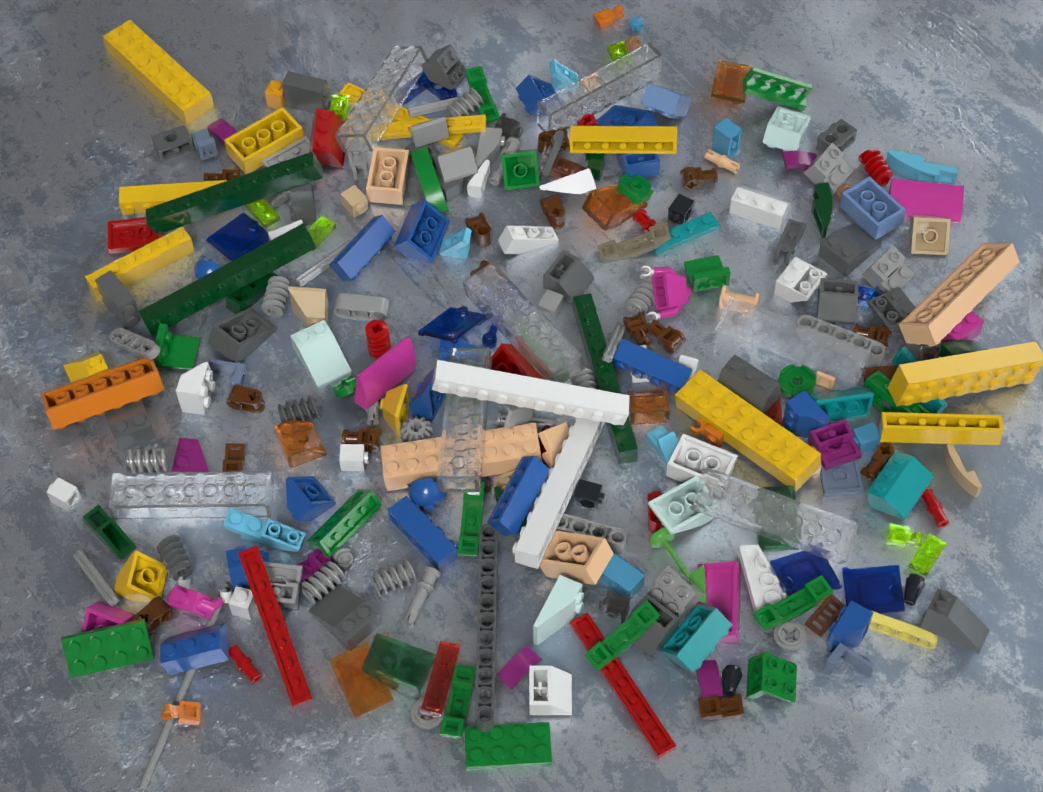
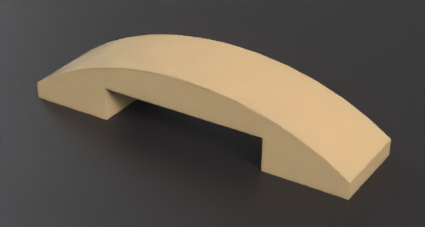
M942 444L945 462L954 479L966 492L973 497H978L982 485L975 471L966 472L955 449L956 444Z

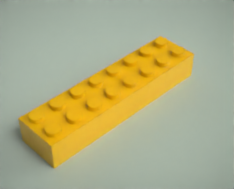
M131 20L126 21L102 36L106 51L186 125L214 108L211 93Z
M1034 341L901 364L898 366L887 388L896 406H909L913 403H926L937 398L942 400L951 396L959 397L968 393H979L985 390H996L1001 387L1029 384L1034 381L1035 376L1043 365V353L1037 342Z
M699 370L675 394L677 408L695 421L701 419L706 425L709 423L724 434V441L795 492L821 466V453L702 370Z

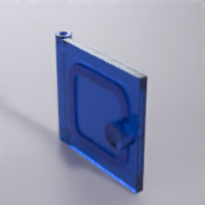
M243 212L209 236L206 242L211 244L230 261H233L267 243L269 236L267 230Z
M466 306L460 308L450 307L420 329L418 335L457 344L458 338L486 318V315L468 311Z
M819 544L813 548L770 561L781 582V586L785 589L788 596L803 589L805 584L821 575L833 591L843 587Z
M899 565L856 569L842 568L847 607L852 600L876 613L905 611Z

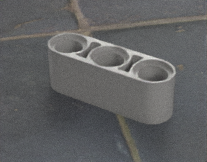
M340 293L336 298L334 314L340 318L385 321L390 302L384 297Z

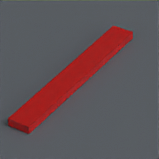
M255 546L241 551L238 555L292 707L309 702L313 699L259 548Z
M588 612L570 621V626L587 652L599 641L602 642L605 639ZM618 657L600 670L657 758L659 759L675 750L677 745Z

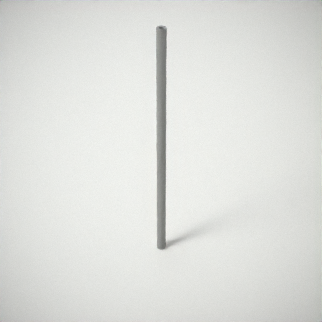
M223 583L221 589H227V592H229L231 586ZM222 606L214 611L211 621H207L205 628L215 626ZM196 669L186 671L172 705L178 706L179 701L184 700ZM176 718L165 721L137 789L139 791H146Z

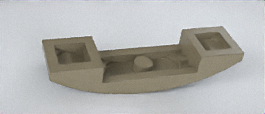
M667 222L649 227L650 232L616 243L614 239L597 245L602 262L633 258L661 246L671 238Z

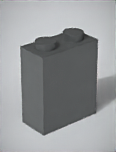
M287 72L282 82L286 107L314 114L316 108L330 109V89L328 88L327 80L295 72Z
M111 270L95 279L102 302L125 329L134 326L141 320L135 298Z

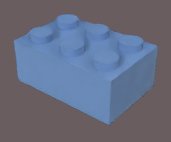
M648 83L641 104L646 105L645 109L660 112L661 115L679 119L680 117H686L692 97Z
M870 176L844 191L841 196L840 208L875 240L903 224L906 209Z

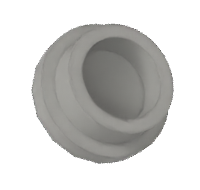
M346 547L339 548L333 554V561L338 567H348L353 561V554Z

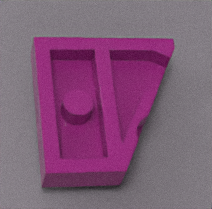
M179 438L171 470L172 475L210 478L198 439Z

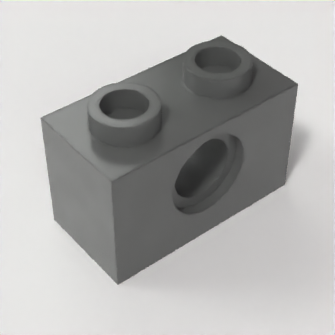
M184 125L151 137L154 149L161 163L194 151L192 139Z

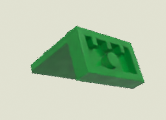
M719 255L684 262L693 293L723 287V285L729 286L731 272L729 267L723 268Z
M160 323L155 343L160 347V353L153 359L156 367L193 369L200 342L199 337L172 335V332H169L168 325Z
M764 651L748 659L746 698L754 700L767 694L789 703L796 702L797 665Z

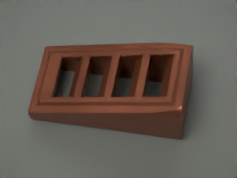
M557 155L549 175L563 178L572 175L571 170L577 173L587 168Z
M831 594L822 602L804 625L821 638L833 622L838 620V615L843 606L847 607V605ZM831 604L838 610L835 612L828 605ZM824 609L831 613L833 616L830 618L828 615H826L823 612ZM821 615L828 622L825 624L818 616ZM814 620L823 627L821 630L812 624Z

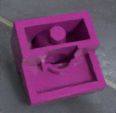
M846 419L810 431L807 444L811 447L814 446L821 453V463L825 471L858 460L862 456L853 439L854 433Z

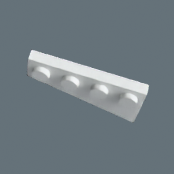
M758 544L739 546L737 551L754 612L768 604L774 605L787 598V594L783 593L779 586L778 578L771 572L770 564Z

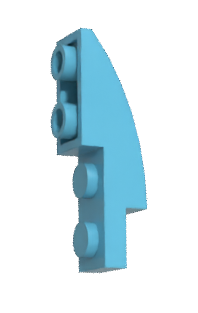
M888 150L887 165L899 174L914 181L942 182L955 185L959 168L924 162V156Z
M230 508L222 526L224 529L240 534L241 539L270 548L295 552L299 551L306 535L302 531L268 519L266 522L233 508Z

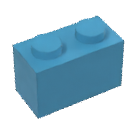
M725 118L714 126L712 150L721 155L725 154L727 158L731 159L739 153L742 129L728 118Z
M613 554L599 580L630 601L644 585L645 575L638 567L631 566L624 557Z

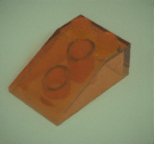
M718 60L711 97L719 101L729 100L735 104L745 103L746 94L743 91L742 79L752 66Z
M618 184L590 191L582 209L600 228L607 231L618 227L633 217L638 210L646 208L648 204L646 202H641L639 205L632 203L631 199L617 192Z
M368 642L328 659L355 718L393 700Z

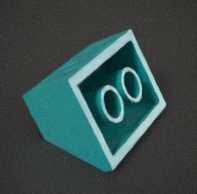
M853 387L851 389L833 390L825 393L816 392L809 396L830 417L829 422L868 417L874 393L867 387Z
M895 450L866 492L869 507L905 520L934 476L914 456Z
M697 604L659 651L684 670L694 672L701 667L705 657L715 650L719 640L728 634L732 624L717 608Z

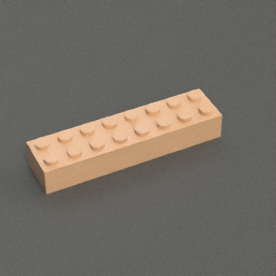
M982 243L899 323L905 342L931 346L939 344L1019 263L1013 243Z
M536 423L517 425L508 429L503 427L381 446L383 477L387 491L405 489L407 484L412 485L411 482L420 479L433 478V481L439 482V478H444L446 482L504 474L515 470L520 459L525 456H535L542 462Z

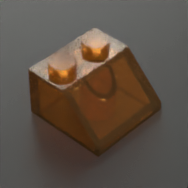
M666 389L627 391V394L630 396L629 416L631 425L669 423L670 406Z
M290 420L274 426L277 440L290 469L326 456L313 423Z

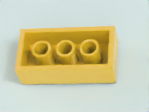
M282 107L228 137L224 142L227 154L245 174H248L263 166V159L298 141L304 135L303 128Z

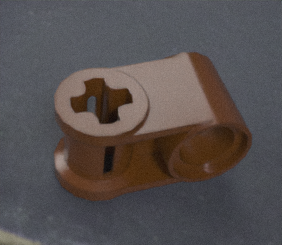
M558 128L541 132L538 135V152L546 154L548 147H552L551 139L557 130H562L565 135L559 151L570 149L567 129Z
M558 194L540 199L542 211L553 229L563 228L566 223L564 218L565 210Z
M481 212L478 216L465 218L466 227L472 230L471 235L476 244L480 247L489 246L492 242L491 227L485 215Z
M241 385L233 386L226 401V404L232 409L254 414L261 413L266 406L265 401L262 399V393L259 390Z
M157 596L135 614L134 621L140 620V617L141 619L145 618L148 634L151 635L172 618L174 609L160 596Z

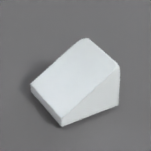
M680 355L678 363L692 369L690 380L698 371L699 360Z

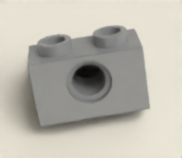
M831 143L818 154L803 173L815 185L829 182L831 192L834 194L854 169L842 159L845 154Z
M893 245L862 276L873 288L878 286L886 293L898 286L902 289L916 274L903 262L906 258Z
M264 562L280 608L298 610L303 567Z
M667 565L655 579V585L647 593L679 617V620L688 609H692L704 596V593L677 567Z

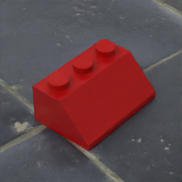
M316 108L312 120L309 152H313L321 164L343 169L347 126L334 111Z
M501 343L483 367L484 369L546 380L515 344Z

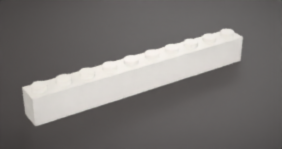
M437 360L433 372L432 390L440 393H450L460 397L466 396L477 398L478 400L493 401L499 404L526 407L537 411L553 412L558 415L564 414L575 418H586L596 422L612 423L613 425H624L629 416V395Z
M575 418V424L571 425L569 429V437L564 439L562 451L556 456L555 466L550 468L548 481L543 483L541 495L535 499L534 510L528 514L526 527H522L520 539L514 543L512 553L515 554L516 563L536 569L539 568L606 422Z

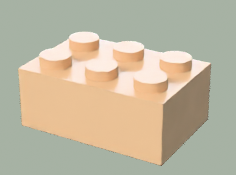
M374 147L366 186L368 202L403 205L411 164L409 150Z
M555 531L540 563V568L546 577L558 579L559 575H562L576 582L596 585L614 553L603 537Z

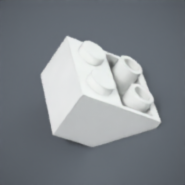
M795 257L777 279L774 295L789 303L808 301L819 287L820 279L826 278L827 273Z
M204 362L180 376L176 394L182 412L204 415L206 408L210 407L211 392L215 391L216 382L213 381V371L210 370L208 362Z
M530 666V715H572V674L553 666Z

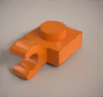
M617 5L612 11L607 8L594 13L593 18L599 28L603 29L616 24V19L623 18L624 14L622 11L624 9L621 5Z
M701 419L696 420V424L700 428L690 427V431L694 435L703 434L705 440L718 448L724 443V434L709 423L706 425Z
M179 701L178 706L165 704L164 710H162V719L171 720L178 718L177 723L199 725L200 703Z

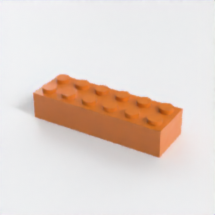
M140 358L41 393L40 395L52 428L55 430L63 429L75 422H82L94 415H102L105 411L121 408L130 402H138L144 397L157 395L164 391V387L153 359Z

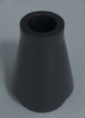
M909 574V577L906 578L903 600L905 604L915 606L918 597L926 586L924 577L917 574Z
M727 665L722 670L723 695L728 698L735 696L743 676L741 669L736 665Z

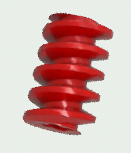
M878 149L866 150L860 154L859 161L868 173V176L883 187L892 178L893 171L890 170V166L887 165L886 160H884L883 155H880L881 152Z
M382 320L368 322L365 326L368 353L377 360L392 348L389 327Z

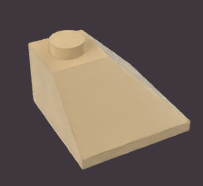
M911 215L909 232L910 253L948 255L951 219L929 215Z
M289 286L292 310L307 327L325 320L326 324L328 323L330 309L326 289Z

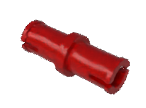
M926 489L921 497L927 505V511L933 516L937 527L943 528L949 524V520L942 510L943 506L941 502L937 501L933 490Z
M233 645L229 648V656L236 663L237 669L240 672L242 671L252 684L258 682L262 678V674L252 664V659L246 657L238 645Z

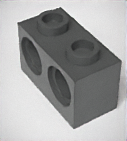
M840 119L838 122L831 124L827 131L819 134L816 149L821 152L833 143L843 152L855 142L857 129L843 119Z

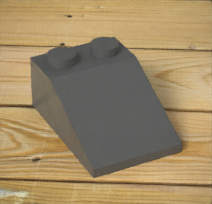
M852 224L833 232L820 243L818 256L846 277L878 250L882 244L856 224Z
M250 307L212 325L208 343L232 362H239L247 358L277 330V327Z
M142 400L130 402L118 409L105 411L106 419L119 452L156 438Z
M341 585L335 587L334 590L309 609V613L349 651L354 649L380 626L379 614L364 600Z
M939 588L920 628L977 654L980 653L990 631L957 596Z

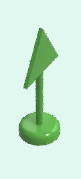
M665 527L655 532L650 537L649 544L655 549L666 547L681 572L704 593V596L699 601L707 605L704 564L689 575L669 544L674 539L675 534L671 535Z

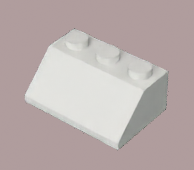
M741 185L734 192L729 213L780 230L792 205V201Z
M683 434L667 464L666 476L682 483L698 476L712 495L721 498L731 477L738 455Z

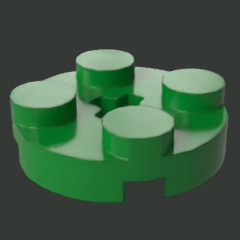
M629 173L621 176L617 187L618 193L631 199L632 203L637 205L651 198L653 190L650 189L652 185L648 180L639 175H635V177L629 176Z
M795 364L786 366L781 370L778 378L782 394L790 399L803 391H806L808 395L813 394L816 387V375L810 368L801 365V367L795 366ZM793 380H795V381H799V380H800V381H801V382H800V385L794 384V381H793Z
M362 371L356 373L354 377L348 375L342 378L340 383L332 386L338 398L355 392L357 375Z

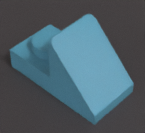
M555 59L549 62L554 90L574 89L580 86L576 72Z
M465 227L444 238L439 254L442 256L467 258L472 230Z
M661 425L646 433V439L667 465L679 442L674 431L668 433L664 426Z

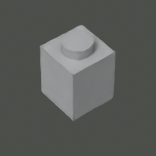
M547 289L537 305L538 317L546 321L555 322L564 306V295Z

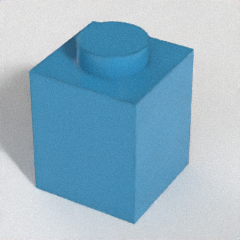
M874 422L852 429L854 433L853 439L861 453L877 449L881 443L879 431Z

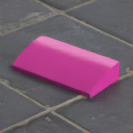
M892 178L889 195L906 209L904 217L929 215L950 218L951 222L961 223L964 186Z
M408 336L357 375L354 400L356 404L367 410L382 398L387 391L393 389L416 370L415 352L411 339Z
M738 561L705 563L707 605L700 601L697 604L717 608L732 624L728 634L720 639L719 642H739L741 568Z

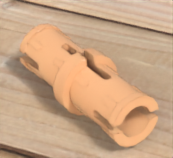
M711 149L707 150L708 152H706L704 159L717 164V167H723L734 174L737 173L736 170L740 169L741 164L727 158V155H721Z

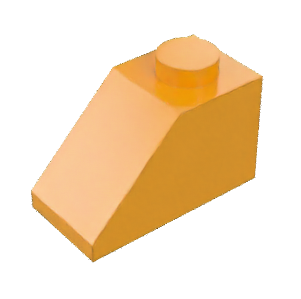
M271 80L265 91L268 107L275 109L285 108L282 89L283 80Z

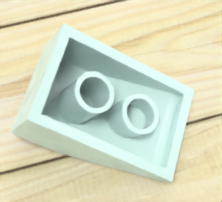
M778 106L767 125L762 143L771 148L783 149V151H797L811 116Z
M325 320L290 335L294 351L318 389L352 373Z
M698 476L648 502L649 507L671 535L702 526L716 518L720 508V504Z
M559 575L533 625L535 645H539L574 619L576 613H581L584 602H582L584 593L582 592L581 583Z

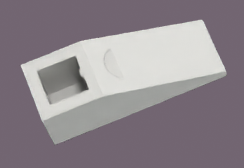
M506 226L498 239L504 254H522L558 243L559 241L553 227Z

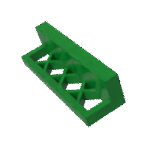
M752 67L742 79L745 94L803 111L807 107L806 96L813 89L812 84ZM754 74L761 76L758 78H752ZM771 79L776 80L775 82L771 83L766 82L767 80ZM790 84L791 86L782 87L781 85ZM804 88V91L799 92L796 89Z
M879 370L866 378L863 387L873 390L875 396L872 404L881 412L930 413L919 403H913L909 406H896L887 388L891 380ZM883 400L888 403L889 408L884 405Z
M358 489L307 540L309 546H318L325 557H331L382 504L372 490Z

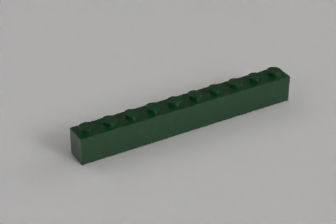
M313 152L294 157L147 208L146 223L156 235L322 179L321 163Z
M302 223L145 307L139 313L153 336L157 334L160 323L167 324L170 327L317 247Z
M592 294L574 296L573 312L590 370L593 371L592 375L595 376L596 388L621 394L612 362L608 363L602 360L607 344ZM627 417L624 425H613L606 422L618 465L637 461L638 447L629 417Z

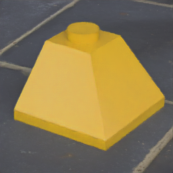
M99 351L63 365L71 383L109 370Z
M407 384L387 391L385 398H382L380 403L383 417L397 437H401L402 424L406 422L410 409L408 408L410 397Z
M135 550L117 574L113 591L115 594L130 601L150 602L157 596L162 597L167 576L166 567L163 563Z

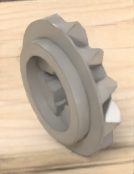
M794 620L776 627L773 632L774 641L778 644V648L782 647L786 652L802 648L807 639L805 628ZM795 632L793 639L785 640L786 633L790 635Z
M424 697L417 700L411 708L412 721L420 729L430 730L431 728L438 727L445 713L442 703L432 697ZM423 708H424V710H426L427 712L433 711V712L431 713L432 719L429 718L428 716L423 717V716H424Z

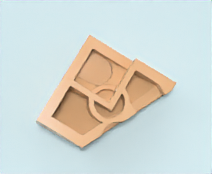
M566 422L538 433L547 451L541 455L549 469L551 467L554 468L556 456L562 451L563 441L569 437V429Z

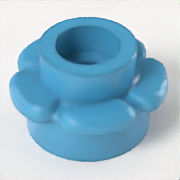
M639 16L634 17L629 23L631 31H641L644 27V19H641Z

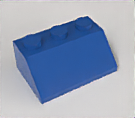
M425 199L413 204L409 209L393 247L407 258L433 263L450 220Z
M226 623L167 637L160 645V664L169 675L229 660Z

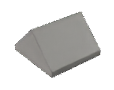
M438 117L408 127L416 148L449 137L445 117Z
M465 145L432 155L444 183L478 173L471 146Z

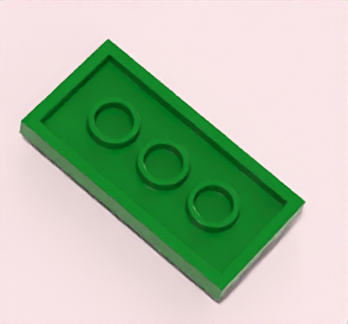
M145 618L61 637L71 678L154 659Z
M549 722L494 725V728L489 732H481L476 726L464 727L466 770L552 765Z

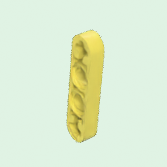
M873 612L869 629L926 649L936 648L939 639L937 635L920 627Z

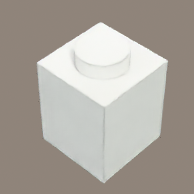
M364 444L340 445L339 462L341 471H365V464L369 463V452H365Z
M59 477L54 483L50 484L46 492L50 502L68 512L71 511L81 498L76 486Z
M238 586L235 587L229 601L232 615L251 620L257 607L252 591Z

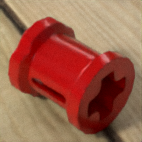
M644 209L638 210L633 215L632 220L642 227L644 233L650 231L649 227L656 225V221L651 219Z

